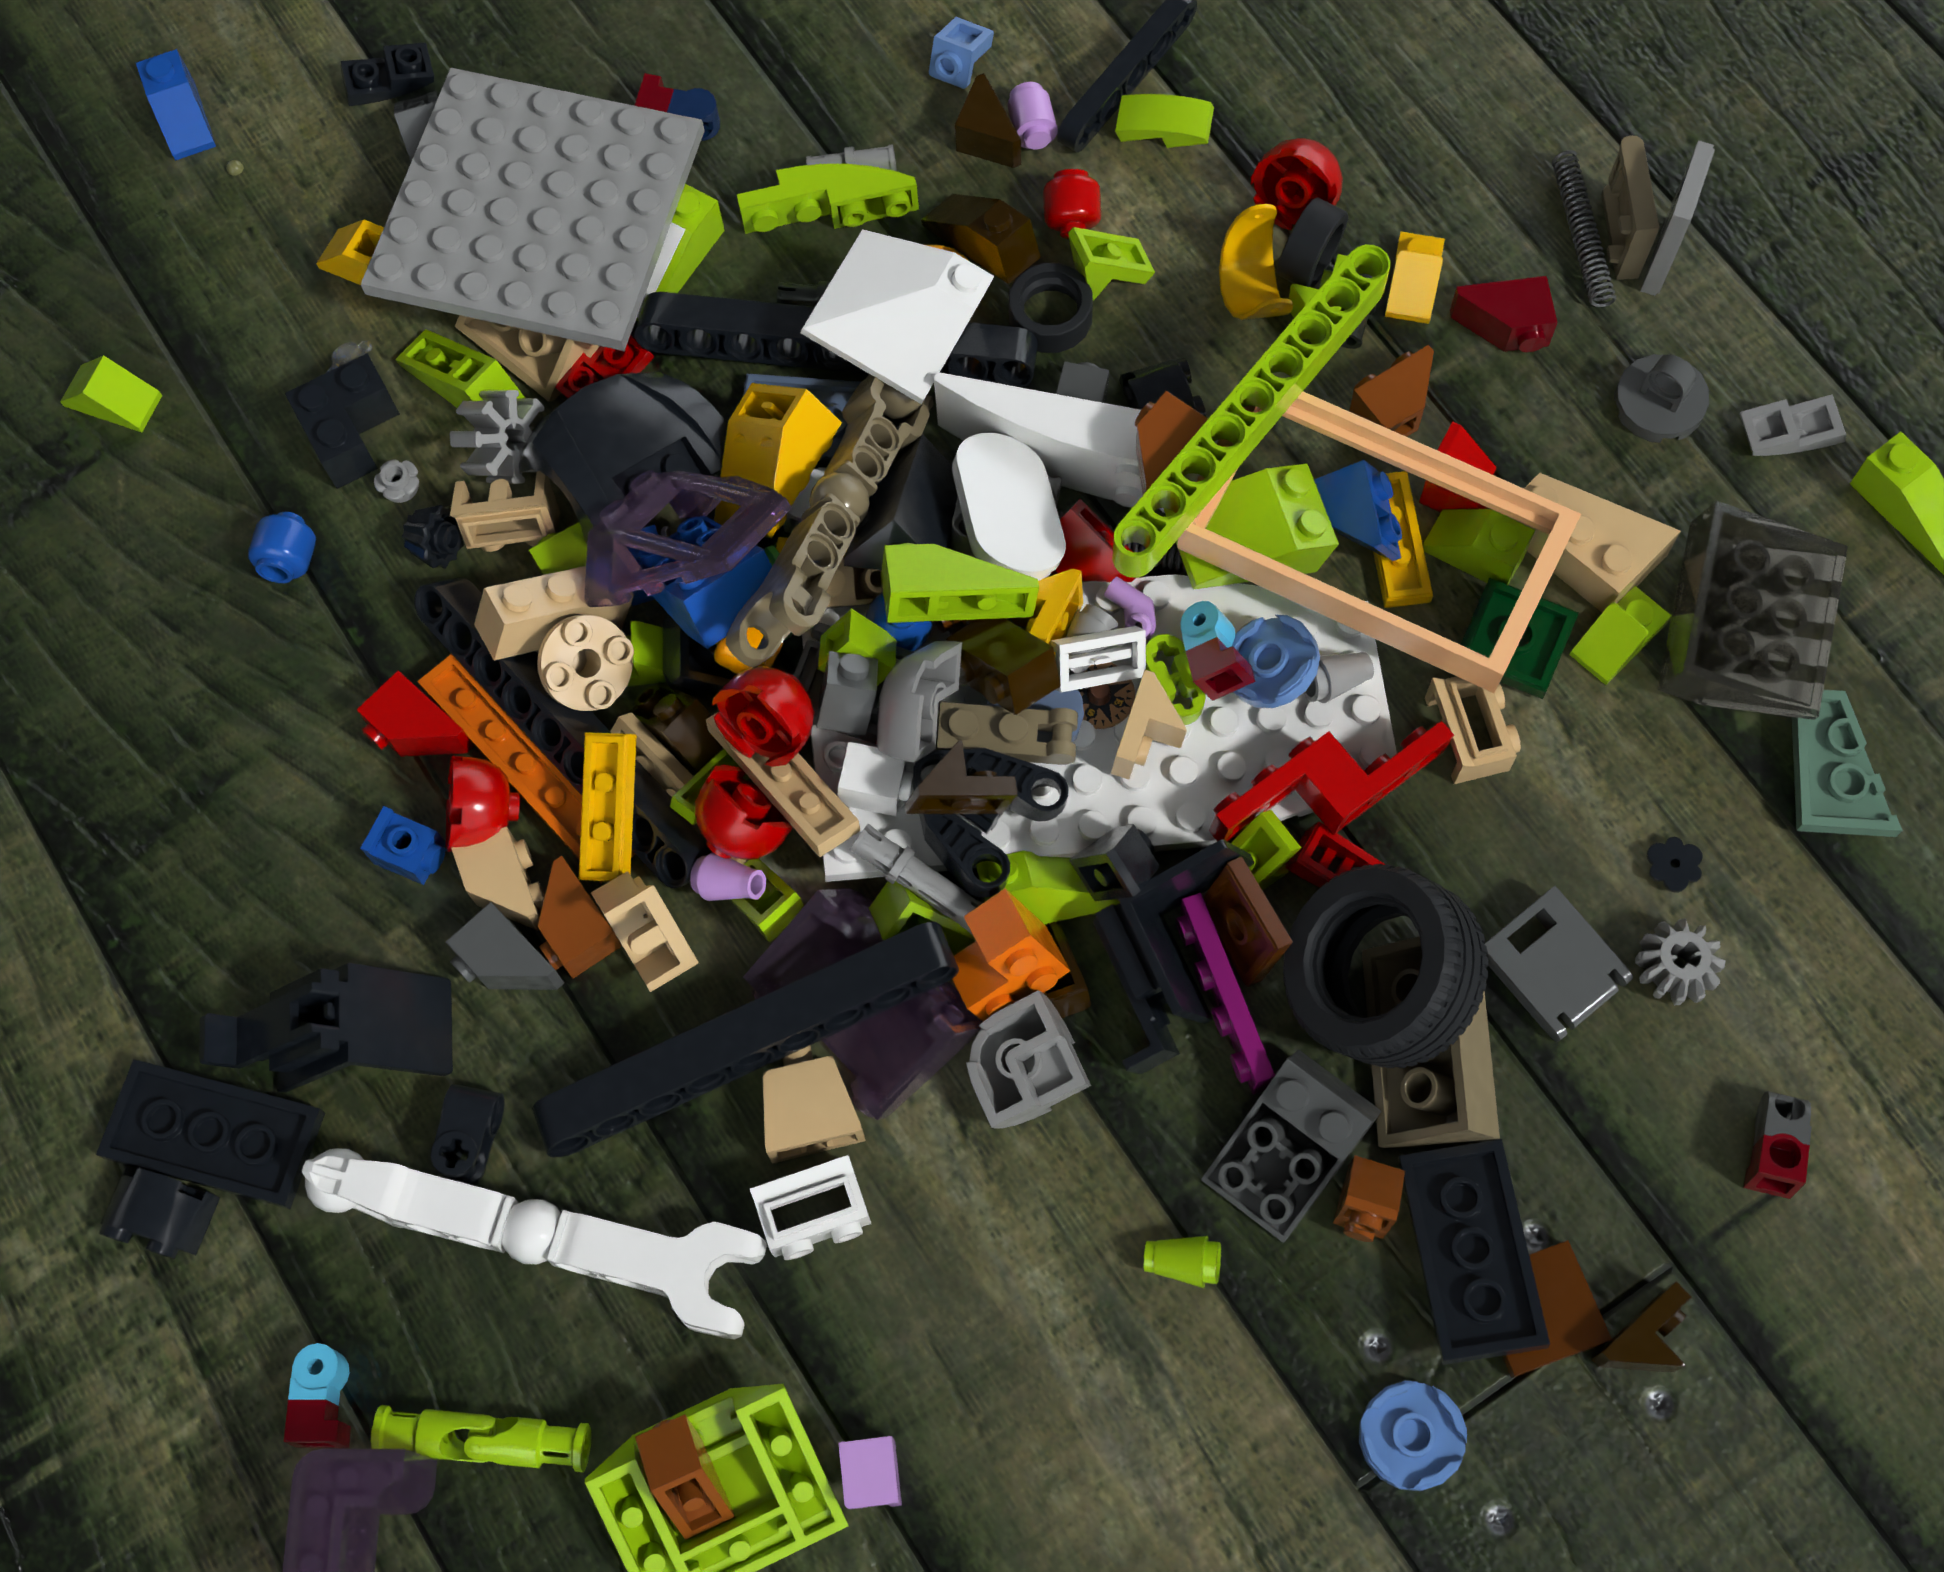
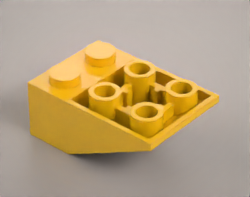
M751 383L728 420L714 521L734 532L772 539L776 531L785 523L787 513L795 499L808 485L810 475L818 461L831 447L833 437L842 422L805 388Z

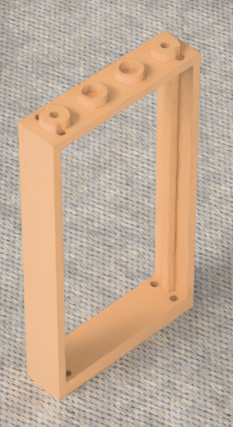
M1303 391L1282 415L1283 417L1549 534L1490 658L1207 530L1206 527L1236 471L1178 538L1177 548L1495 693L1581 514ZM1249 405L1243 407L1245 410L1250 412L1262 411L1259 407ZM1219 439L1217 445L1222 447L1234 445L1225 439ZM1199 475L1197 482L1202 481L1205 478Z

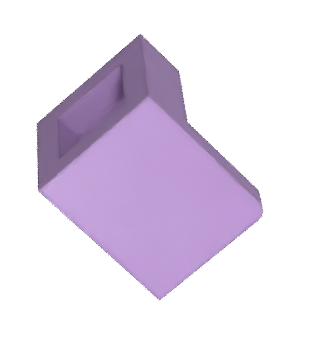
M887 1436L840 1442L839 1454L845 1507L848 1509H858L890 1505L891 1507L902 1506L894 1438Z

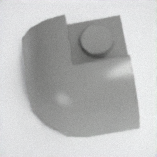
M935 641L900 659L889 672L879 696L876 742L879 751L890 757L915 763L935 750L939 702L959 690L962 642Z
M1038 990L999 1010L979 1025L981 1029L972 1043L970 1061L966 1062L971 1084L991 1128H1007L1035 1119L1052 1111L1051 1106L1091 1086L1072 1046L1075 1042L1065 1022L1049 998Z

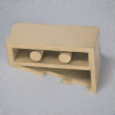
M1539 473L1524 488L1581 514L1553 573L1602 613L1611 602L1617 604L1634 586L1637 587L1667 557L1681 532L1671 526L1542 473ZM1526 525L1535 530L1527 552L1538 559L1549 534Z

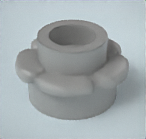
M396 459L389 460L380 467L381 472L375 475L374 485L376 490L382 492L383 496L392 502H406L412 499L418 491L419 479L416 477L418 470L413 463L407 460L399 462ZM394 477H401L400 480L393 482Z

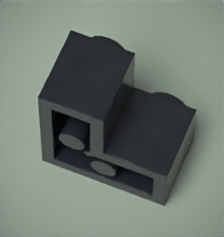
M368 353L285 393L321 464L337 489L378 469L360 434L400 415Z

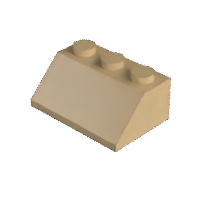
M459 315L455 324L458 330L548 402L554 401L561 394L554 386L558 384L583 353L591 358L600 347L594 344Z

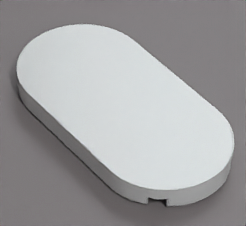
M979 433L965 439L960 444L953 460L952 474L973 554L978 559L1037 578L1038 581L1049 577L1051 572L1057 569L1065 554L1066 542L1048 475L1042 460L1029 446L1007 435Z

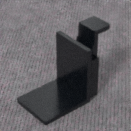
M1224 839L1213 843L1151 878L1142 891L1134 897L1118 899L1119 904H1111L1095 913L1097 918L1092 920L1151 1044L1149 1047L1122 1061L1128 1072L1143 1074L1180 1054L1167 1027L1170 1025V1020L1163 1005L1168 1003L1173 1015L1206 1024L1213 1020L1163 915L1179 907L1182 899L1198 893L1202 894L1209 890L1228 862L1243 857L1248 867L1255 863L1250 853Z
M346 963L334 970L320 968L270 992V1002L238 1017L211 1013L200 1018L199 1061L204 1065L241 1069L254 1062L269 1059V1071L277 1072V1092L285 1093L350 1065L446 1076L453 1071L451 981L448 978Z

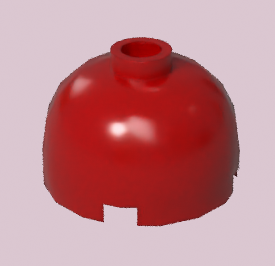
M1296 138L1282 141L1270 149L1255 168L1251 176V184L1254 182L1256 191L1253 199L1256 205H1274L1277 210L1274 224L1283 229L1292 230V224H1296L1311 200L1318 197L1336 206L1342 193L1343 182L1338 160L1326 146L1316 140Z
M767 666L742 670L713 698L712 705L717 703L719 709L718 713L714 716V720L725 739L748 758H751L755 753L769 758L764 765L772 767L786 765L797 755L811 735L814 710L809 695L795 676L782 670Z
M451 756L448 773V784H450L449 796L446 800L445 842L447 852H452L451 848L467 847L484 842L497 834L502 828L507 827L509 821H518L520 806L519 792H510L508 777L500 767L485 759Z
M723 764L713 768L695 801V818L700 832L707 840L708 848L716 855L725 859H730L731 857L744 860L758 859L774 852L784 842L793 827L755 784L743 779L745 772L740 767Z

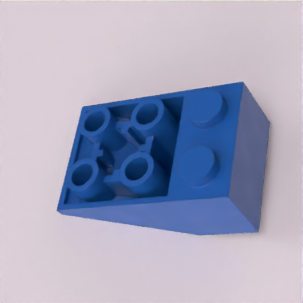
M705 515L693 517L682 522L678 526L677 532L663 541L652 542L640 549L636 558L626 563L629 571L689 637L707 649L727 636L738 612L759 589L772 568L764 549Z

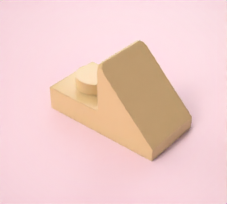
M1144 670L1111 774L1128 780L1130 779L1134 764L1145 765L1152 740L1181 748L1187 732L1182 719L1154 672Z

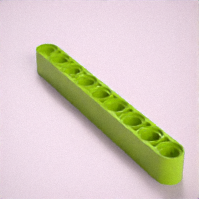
M1365 244L1351 251L1120 521L1114 531L1112 561L1115 568L1122 575L1138 578L1145 576L1156 566L1380 301L1390 270L1389 256L1382 248ZM1359 274H1368L1371 275L1372 278H1365L1363 276H1360ZM1339 306L1344 308L1345 310L1337 311L1332 309L1331 307ZM1312 339L1318 344H1307L1302 340ZM1283 372L1290 377L1279 378L1272 373ZM1249 405L1259 407L1262 411L1250 412L1245 410L1243 407ZM1219 439H1225L1232 442L1234 445L1222 447L1217 445L1214 441ZM1194 473L1203 476L1205 479L1195 482L1186 479L1184 476ZM1159 508H1168L1176 514L1163 517L1154 511ZM1129 543H1139L1146 549L1141 552H1131L1124 546Z

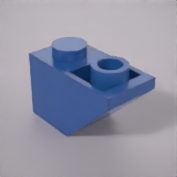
M1361 460L1314 479L1333 530L1391 561L1401 558L1398 541L1402 539V530L1397 518L1391 512L1389 499L1393 497V489L1388 476L1383 471L1379 472L1367 461Z

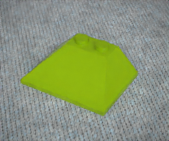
M784 1384L730 1388L665 1419H675L685 1414L701 1437L735 1518L688 1540L684 1539L650 1491L635 1439L636 1436L651 1430L655 1425L632 1435L585 1478V1485L627 1572H756L848 1527V1522Z

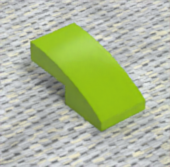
M1166 94L1122 95L1115 132L1121 142L1162 138L1167 148L1208 144L1214 106L1212 102L1185 96Z

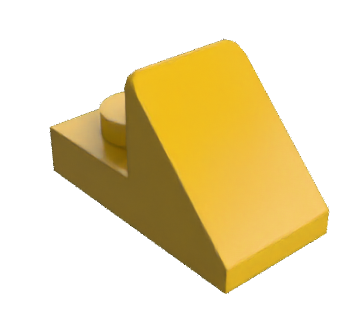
M1400 232L1385 317L1429 324L1443 263L1444 238Z
M1070 569L1039 580V591L1033 617L1012 618L1013 623L1026 627L1025 631L1049 645L1050 640L1065 638L1075 612L1080 611L1083 605L1082 571Z

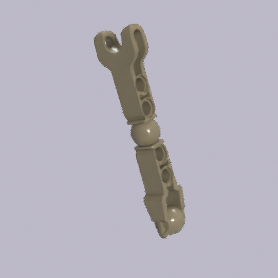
M868 374L867 378L857 386L842 411L843 418L848 424L845 434L828 464L824 476L817 481L811 490L810 508L802 514L801 519L803 521L793 528L762 585L738 612L727 633L726 645L740 662L752 668L759 666L775 654L781 643L791 632L795 636H801L820 621L831 601V596L826 591L855 535L856 528L868 515L869 497L876 492V484L886 476L895 456L922 435L930 416L929 410L934 405L932 396L926 395L924 401L920 404L871 374ZM882 415H885L891 419L903 420L901 421L898 427H895L891 421H889ZM754 627L764 635L757 649L751 647L747 640L748 628Z

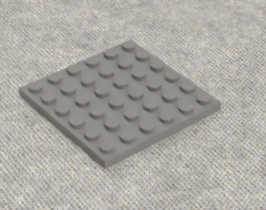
M450 68L362 279L361 286L365 295L625 351L704 134L703 120Z

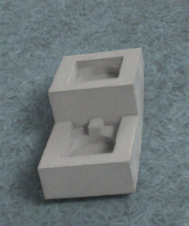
M1833 394L1789 406L1787 399L1740 412V418L1753 456H1771L1809 451L1844 443L1846 439V432Z

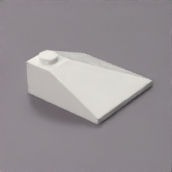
M862 229L800 333L922 404L934 383L936 372L941 371L994 276L955 252Z

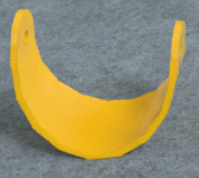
M1259 204L1242 211L1227 230L1221 248L1219 265L1221 294L1224 304L1231 315L1241 320L1288 315L1293 309L1292 300L1280 298L1273 260V227L1277 210L1272 204Z

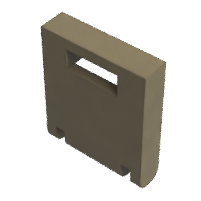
M1626 136L1620 143L1617 157L1608 178L1609 184L1604 187L1601 195L1610 245L1607 247L1609 263L1614 265L1616 280L1639 278L1660 228L1644 142L1638 136Z

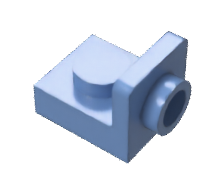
M955 17L934 36L929 75L965 89L971 82L974 63L992 46L994 31Z

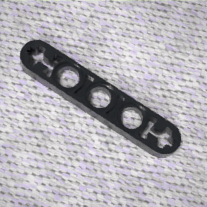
M1165 0L1065 116L1057 133L1058 142L1077 153L1088 145L1118 110L1122 95H1130L1190 25L1197 9L1196 0Z

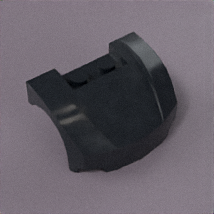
M661 372L617 374L584 386L540 420L533 428L532 434L522 449V459L518 467L519 473L537 470L553 480L571 503L581 525L584 540L588 547L720 471L728 424L706 398L683 381Z

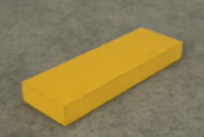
M1407 471L1385 473L1393 489V497L1389 499L1391 512L1400 524L1402 539L1398 541L1401 558L1391 561L1373 552L1384 608L1431 603L1433 592Z
M585 733L579 880L611 881L627 871L631 875L636 734Z

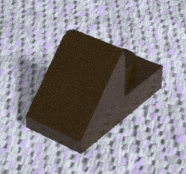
M959 740L918 785L905 803L906 814H1003L1017 797L1015 776H997V773L993 771H979L966 776L962 740Z
M1677 1281L1667 1286L1591 1360L1598 1367L1642 1371L1676 1372L1686 1367V1364L1656 1332L1658 1331L1663 1337L1672 1332L1686 1318L1687 1315L1680 1308L1692 1296Z

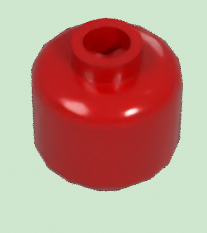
M1065 169L1056 172L1053 175L1054 179L1048 181L1043 189L1044 220L1049 228L1059 231L1062 238L1069 239L1068 232L1073 227L1089 230L1100 222L1102 217L1100 186L1095 179L1089 177L1088 172L1085 170Z

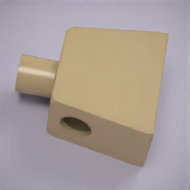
M808 1046L782 1058L784 1067L767 1070L763 1073L765 1148L772 1163L866 1141L861 1123L833 1056L813 1059L811 1046Z

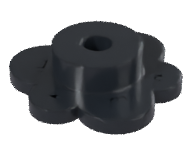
M1678 837L1668 838L1665 844L1655 843L1647 851V859L1652 864L1649 875L1654 881H1663L1667 890L1674 893L1682 892L1689 882L1695 883L1701 878L1702 871L1698 865L1703 858L1702 852L1695 845H1683L1682 840ZM1671 863L1675 864L1677 868L1672 867Z

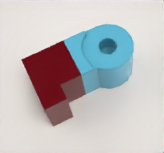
M1210 601L1196 602L1188 607L1181 618L1180 624L1193 682L1212 701L1256 682L1252 666L1232 646L1235 639V628L1228 618Z
M316 1343L306 1346L297 1354L292 1366L283 1442L297 1448H349L351 1426L338 1420L340 1390L348 1381L350 1374L349 1364L342 1354L327 1345Z

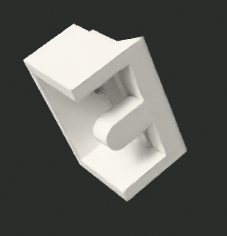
M848 1155L750 1188L769 1250L774 1257L783 1255L784 1260L805 1256L814 1251L812 1244L832 1238L834 1243L854 1239L863 1234V1226L871 1224ZM845 1185L851 1207L780 1232L777 1231L771 1210Z

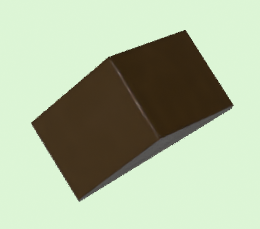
M984 73L976 76L955 123L956 151L1011 168L1021 165V138Z

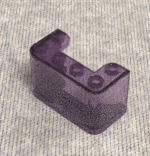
M318 1449L303 1456L296 1465L292 1477L282 1572H375L380 1515H409L425 1508L433 1497L437 1460L406 1449Z

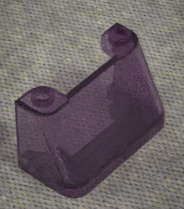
M854 889L818 890L743 976L754 988L752 991L754 997L758 999L884 941L869 910L872 902ZM948 981L941 986L827 1037L822 1041L856 1076L851 1083V1090L854 1094L852 1101L855 1106L866 1116L881 1120L891 1115L979 1033L981 1029L979 1025L983 1021L967 1009L958 990Z

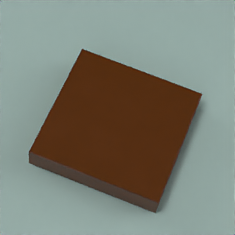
M1239 857L1225 865L1203 899L1225 952L1243 983L1250 987L1261 982L1293 941L1243 857Z
M1569 1240L1529 1254L1550 1346L1548 1349L1503 1355L1502 1357L1511 1378L1603 1345L1612 1340Z

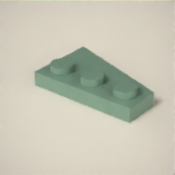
M1819 689L1815 711L1791 708L1796 831L1897 837L1903 830L1897 816L1891 815L1883 795L1886 791L1880 774H1875L1864 749L1867 742L1846 691Z

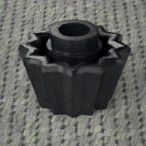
M442 505L415 510L413 515H408L407 522L403 525L404 532L402 538L405 540L404 547L431 568L438 566L444 569L447 568L450 561L457 559L458 551L463 547L462 535L456 519L450 516L451 506L443 507Z

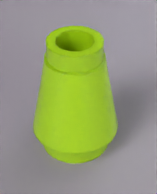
M1208 1236L1146 1241L1144 1272H1151L1200 1288H1204L1206 1283H1218L1221 1266L1220 1242L1209 1241Z

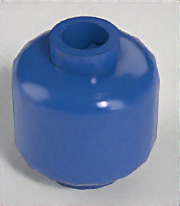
M280 512L265 516L256 524L248 549V559L262 578L275 583H289L292 579L302 577L308 571L316 545V536L312 529L305 524L304 519L295 513Z

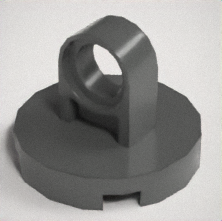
M1653 354L1637 359L1624 370L1614 392V401H1616L1620 411L1618 417L1621 423L1631 433L1647 441L1661 443L1663 438L1672 439L1678 437L1677 440L1684 439L1699 427L1709 406V388L1702 374L1689 362L1675 355Z

